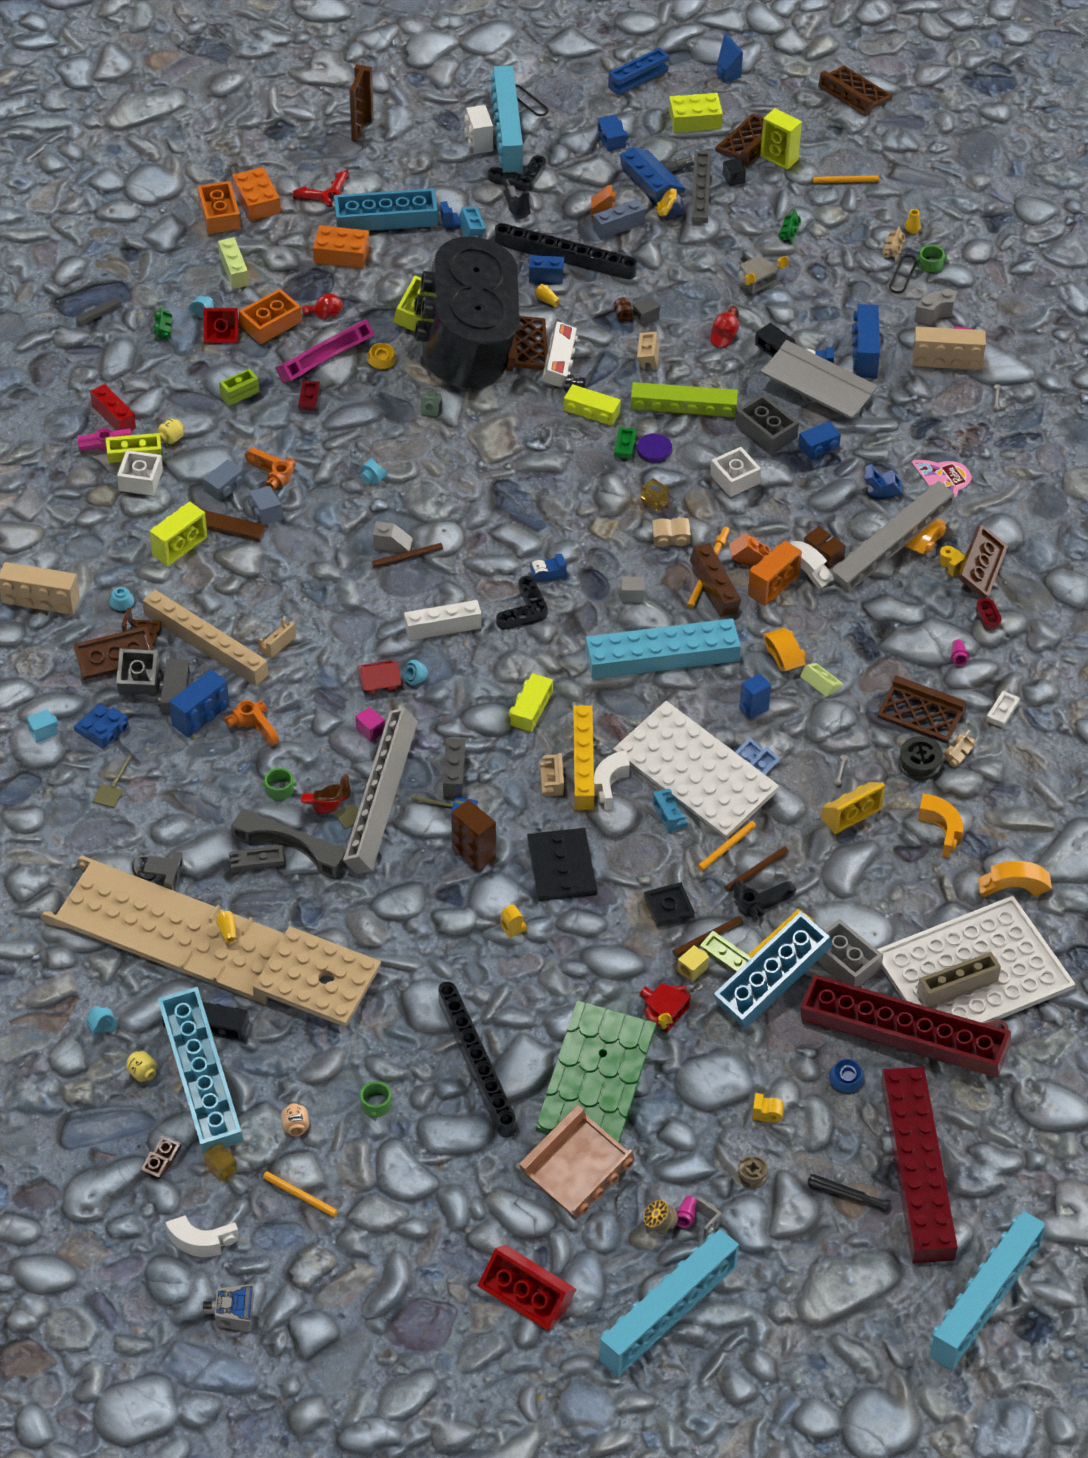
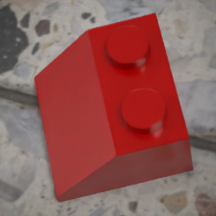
M395 660L357 666L362 690H367V693L378 692V688L386 687V690L397 689V685H401L399 665Z

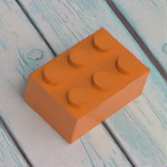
M264 167L232 175L233 191L249 221L281 213L280 197Z
M231 181L197 186L199 204L208 234L241 229L240 213Z
M319 225L313 245V262L364 269L370 247L369 231Z
M281 289L239 310L240 327L260 345L302 322L301 306Z
M785 540L780 545H776L771 553L765 555L757 565L751 567L749 571L748 596L763 606L770 603L800 576L802 551Z

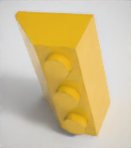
M868 782L863 786H858L848 794H843L839 799L828 802L822 807L821 820L836 835L882 810L885 784L882 782Z

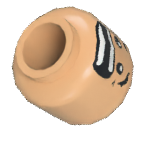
M293 1103L281 1112L282 1128L289 1135L300 1136L309 1128L308 1112L302 1105Z

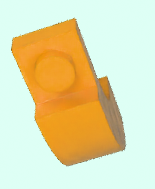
M923 793L918 820L933 823L943 830L945 841L942 857L950 858L951 850L955 851L956 844L961 845L963 834L962 818L956 808L946 800Z
M1008 861L991 866L990 873L978 878L980 894L983 897L1009 887L1024 888L1035 897L1052 889L1050 873L1043 867L1026 861Z

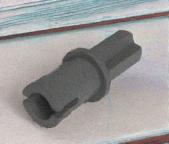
M690 155L665 163L663 166L669 172L677 170L679 172L680 169L694 166V162L686 163V161L692 160Z

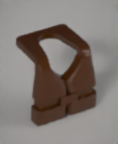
M127 608L121 625L122 632L127 631V620L130 625L136 628L147 626L152 645L154 646L161 628V621L135 620L132 618L131 608Z

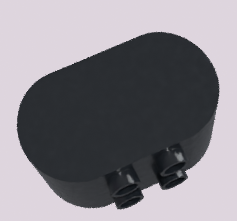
M471 236L454 238L444 243L438 249L431 271L422 272L420 290L425 292V294L416 295L414 315L421 316L423 320H417L414 339L415 341L423 342V359L425 364L439 379L457 387L482 388L494 384L503 376L514 336L520 324L517 263L508 250L493 241Z

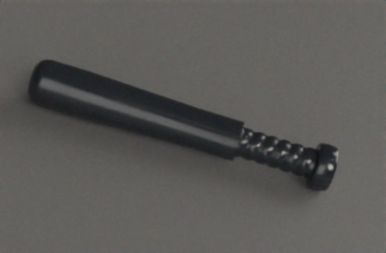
M811 1174L808 1178L807 1184L810 1187L860 1203L871 1204L882 1208L883 1212H888L891 1201L889 1199L884 1201L873 1196L871 1197L865 1194V1192L816 1174Z

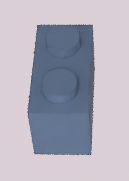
M227 459L203 478L204 492L221 501L244 483V469Z
M270 486L249 491V507L251 510L253 509L256 519H259L262 525L283 519L281 503Z

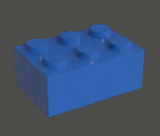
M211 669L171 699L169 704L172 726L188 738L193 733H197L206 723L211 722L219 713L225 711L229 706L227 681Z

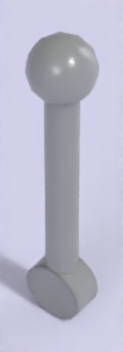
M998 384L994 385L995 405L993 406V411L995 412L1000 409L998 398L1001 386Z
M847 755L840 756L841 764L837 779L834 780L836 786L841 785L840 779L844 764L848 761Z

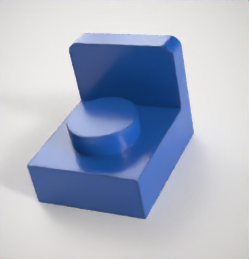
M447 201L440 202L441 220L444 228L460 226L458 214L456 212L453 213L452 207L449 208Z

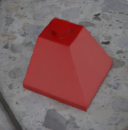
M203 308L204 343H239L240 309Z

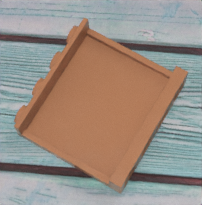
M577 1105L519 1165L522 1172L577 1219L589 1210L590 1205L595 1200H599L603 1196L605 1189L609 1185L617 1182L619 1175L624 1170H628L633 1165L635 1157L631 1149L629 1151L626 1150L585 1114L582 1107Z

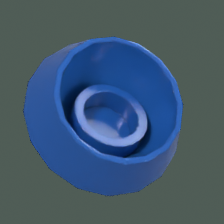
M842 1059L831 1067L829 1080L835 1089L851 1093L863 1086L865 1074L856 1061Z

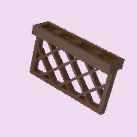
M358 64L354 68L355 80L349 90L351 141L353 142L357 141L365 123H372L374 119L372 67Z
M845 65L830 73L823 71L820 74L818 87L865 116L870 115L871 109L892 100L893 95Z
M755 114L750 115L715 147V152L739 158L742 160V165L748 167L761 154L764 117Z
M520 316V322L524 325L519 326L515 333L506 361V371H513L514 367L544 370L548 353L545 318ZM532 324H541V327L536 328ZM528 327V328H530L533 332H531V333L529 334V333H528L527 331H525L524 329H526V328ZM521 333L525 337L521 339L516 334ZM537 334V335H539L542 339L537 340V339H536L535 337H533V336ZM529 339V340L532 341L534 344H532V345L530 346V345H529L528 343H526L525 341H527V340ZM521 344L526 349L522 351L517 346ZM538 346V347H540L543 351H541V352L539 353V352H538L537 350H535L534 348ZM530 351V352L533 353L535 356H533V357L531 358V357L528 356L526 353H528V352ZM523 357L527 361H518V358ZM539 358L544 362V364L537 363L535 360Z
M895 675L892 686L877 717L949 743L960 718L965 713L966 701ZM894 692L902 694L903 699L894 701L892 695ZM915 699L920 701L921 705L912 708L909 701ZM906 702L908 710L899 712L897 705ZM934 706L937 707L939 712L929 714L927 708ZM893 707L896 712V714L888 715L884 713L885 709ZM923 709L926 716L917 719L914 712ZM950 712L956 714L955 719L947 721L944 715ZM911 713L914 720L906 722L902 719L901 716ZM941 716L944 722L934 725L932 718ZM929 720L932 727L925 729L919 723ZM947 727L949 732L947 736L939 734L937 729Z

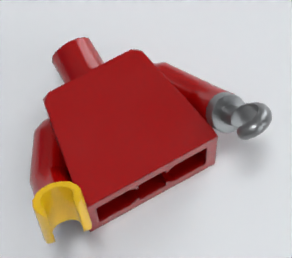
M663 983L654 991L645 986L641 990L639 997L645 1000L644 1015L646 1019L655 1022L656 1027H660L668 1033L690 1008L691 995L695 991L700 992L703 989V984L671 986Z

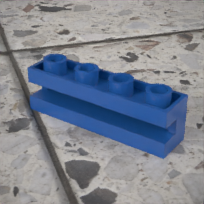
M657 48L610 71L608 88L619 96L667 72L669 66L666 62L669 61V55L662 49Z

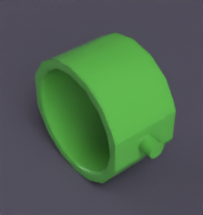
M936 245L922 247L919 258H916L919 267L923 271L931 273L940 271L943 268L944 260H947L944 250ZM925 257H935L939 260L931 261L925 259Z
M274 768L266 773L265 782H262L261 785L265 786V793L269 798L280 801L289 798L293 794L294 786H297V782H293V775L289 770ZM275 780L289 782L288 786L280 789L269 786Z
M373 1081L365 1084L360 1092L362 1111L370 1117H381L387 1114L392 1106L390 1088L383 1082ZM372 1093H380L387 1097L383 1104L376 1106L369 1105L364 1099Z

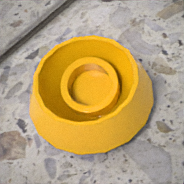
M377 343L369 350L367 361L375 368L386 369L395 365L397 355L389 344Z

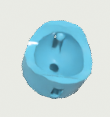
M198 296L190 303L188 308L189 311L203 319V308H214V301L209 296Z
M373 457L365 462L360 469V478L365 484L377 485L388 474L387 470L380 467L373 460Z
M94 1007L89 1011V1016L86 1019V1024L93 1036L102 1032H113L118 1026V1022L109 1008Z

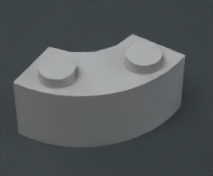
M944 289L924 296L916 307L915 322L932 325L938 318L952 317L957 291Z

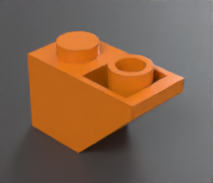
M612 185L606 186L591 197V222H593V214L615 207V205H612V202H615V192H612Z
M747 533L742 534L729 544L731 558L742 565H757L765 555L771 553L767 545H763L755 537H751Z

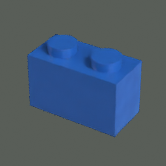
M617 115L597 118V132L606 150L626 148L628 133L624 131L622 121L618 119Z
M530 255L529 282L563 284L564 257Z
M829 421L799 433L798 446L811 459L840 447L841 434Z
M760 673L741 683L739 708L750 719L769 710L771 684Z

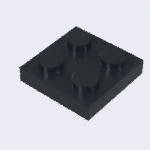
M682 882L644 891V899L656 927L695 917V912Z

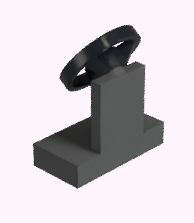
M174 852L172 859L140 855L133 860L132 871L135 876L150 882L157 876L166 877L164 881L165 888L175 891L184 866L182 852ZM137 859H142L140 870L137 872L136 861ZM144 873L151 874L154 876L151 879H146L141 877L139 874Z

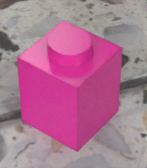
M371 707L359 712L355 716L356 729L370 742L383 734L385 720Z

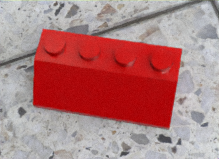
M507 1245L494 1249L477 1285L548 1331L566 1311L577 1290Z

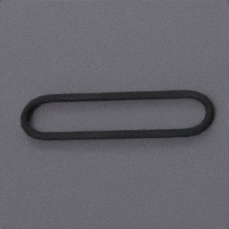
M515 84L516 87L521 88L524 92H526L529 96L536 100L540 105H542L547 111L543 114H539L517 97V100L521 104H523L526 108H528L537 116H545L546 114H548L549 108L546 105H544L541 101H539L536 97H534L522 86Z
M905 254L901 257L889 284V289L892 292L902 293L905 291L917 264V257L914 255ZM905 257L914 258L915 262L904 288L901 291L893 290L892 284Z

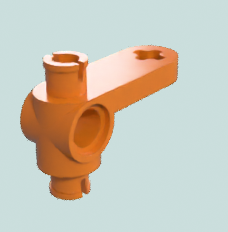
M253 447L249 448L245 453V459L251 465L270 472L265 486L272 487L274 491L276 488H281L290 483L291 475L294 473L293 467L296 466V462L292 458L290 460V457H287L284 461Z
M250 700L241 701L237 708L231 710V715L224 717L225 724L229 729L235 725L238 728L254 725L271 747L279 743V737L275 729L263 715L267 708L262 700L257 703Z

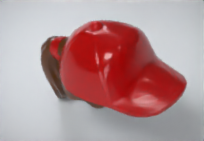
M731 306L728 312L721 313L715 318L710 336V341L714 346H728L738 332L740 326L738 321L739 310L736 306Z
M345 773L342 776L340 784L329 785L322 790H315L314 793L303 794L301 802L312 804L317 814L328 815L336 811L341 802L350 797L349 773Z

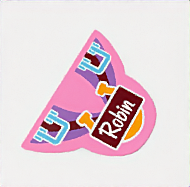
M912 461L929 486L940 481L954 492L955 497L958 494V490L965 488L972 478L969 470L959 462Z

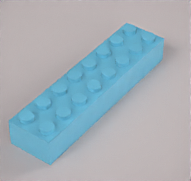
M513 65L493 66L494 73H491V96L499 166H502L503 173L523 172V143Z
M733 618L586 636L585 653L592 679L740 661L741 645Z
M198 987L158 998L203 1154L244 1142Z
M1024 1210L1019 1217L1015 1216L1013 1218L1010 1230L1003 1232L999 1239L1000 1244L998 1247L991 1249L988 1254L989 1259L986 1263L982 1262L980 1264L975 1279L970 1278L965 1287L967 1290L964 1294L960 1293L957 1296L954 1308L952 1310L948 1309L943 1317L944 1322L941 1326L937 1325L931 1334L933 1339L929 1344L931 1348L930 1358L950 1370L954 1369L1040 1248L1046 1223Z
M721 1229L715 1234L711 1233L705 1239L703 1245L694 1248L690 1256L685 1261H680L670 1275L666 1274L656 1288H651L642 1301L634 1303L629 1313L625 1316H620L610 1330L606 1329L601 1334L599 1361L619 1377L737 1267L739 1244Z

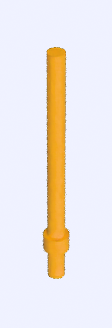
M726 526L723 527L720 535L716 537L714 542L715 546L713 549L717 556L727 542L726 538L730 529ZM700 579L687 603L689 609L694 608L704 587Z

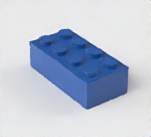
M858 304L857 311L853 313V321L856 323L852 324V334H855L852 337V346H855L852 358H856V360H853V370H856V375L861 378H877L880 358L879 305Z

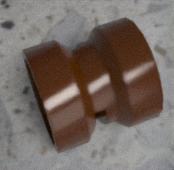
M625 297L615 300L613 306L617 319L622 322L630 320L633 317L630 300Z

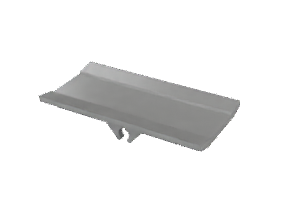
M788 340L783 343L769 363L760 370L761 374L800 393L804 401L808 397L811 399L810 404L818 402L850 419L859 412L877 388V385Z

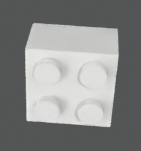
M486 105L466 108L464 135L468 137L469 148H472L474 154L493 151V124Z
M739 447L712 459L710 475L729 497H732L760 484L761 468L742 447Z
M126 450L117 474L119 491L154 496L163 472L162 456Z

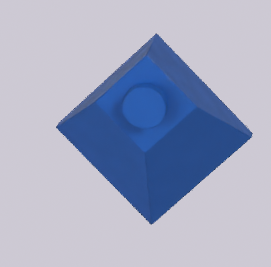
M725 34L717 61L716 74L724 83L741 78L743 51L728 34Z

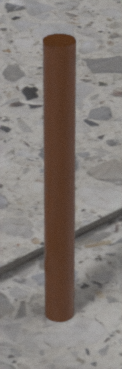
M437 543L372 561V566L376 568L443 550L442 543Z
M782 847L725 885L724 889L729 893L732 891L731 885L735 881L738 885V880L744 883L789 853L787 847Z
M738 916L672 950L673 955L678 957L686 953L692 946L695 945L697 947L701 945L712 931L721 935L742 924V917Z

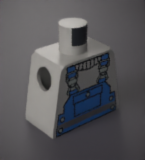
M253 1284L219 1288L216 1301L203 1302V1314H215L216 1326L251 1332L254 1302Z

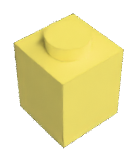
M694 945L678 959L677 972L693 982L708 969L709 956L704 950Z

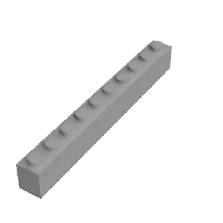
M405 707L389 712L343 861L356 875L373 870L418 723Z

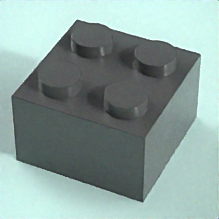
M120 649L116 682L118 693H157L158 650Z

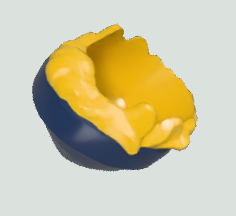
M676 189L668 190L660 202L657 203L658 207H655L660 217L666 221L679 218L684 214V202Z

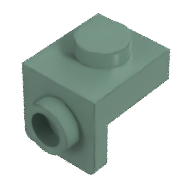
M431 390L423 393L421 397V415H438L441 394Z

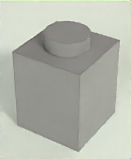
M644 576L621 577V584H618V595H621V603H644Z

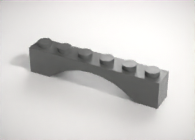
M242 809L231 824L233 838L248 844L272 842L293 847L306 855L314 863L319 873L337 879L346 865L343 861L346 850L342 847L327 843L323 839L312 837L288 825L275 822L271 818L260 816L253 811Z

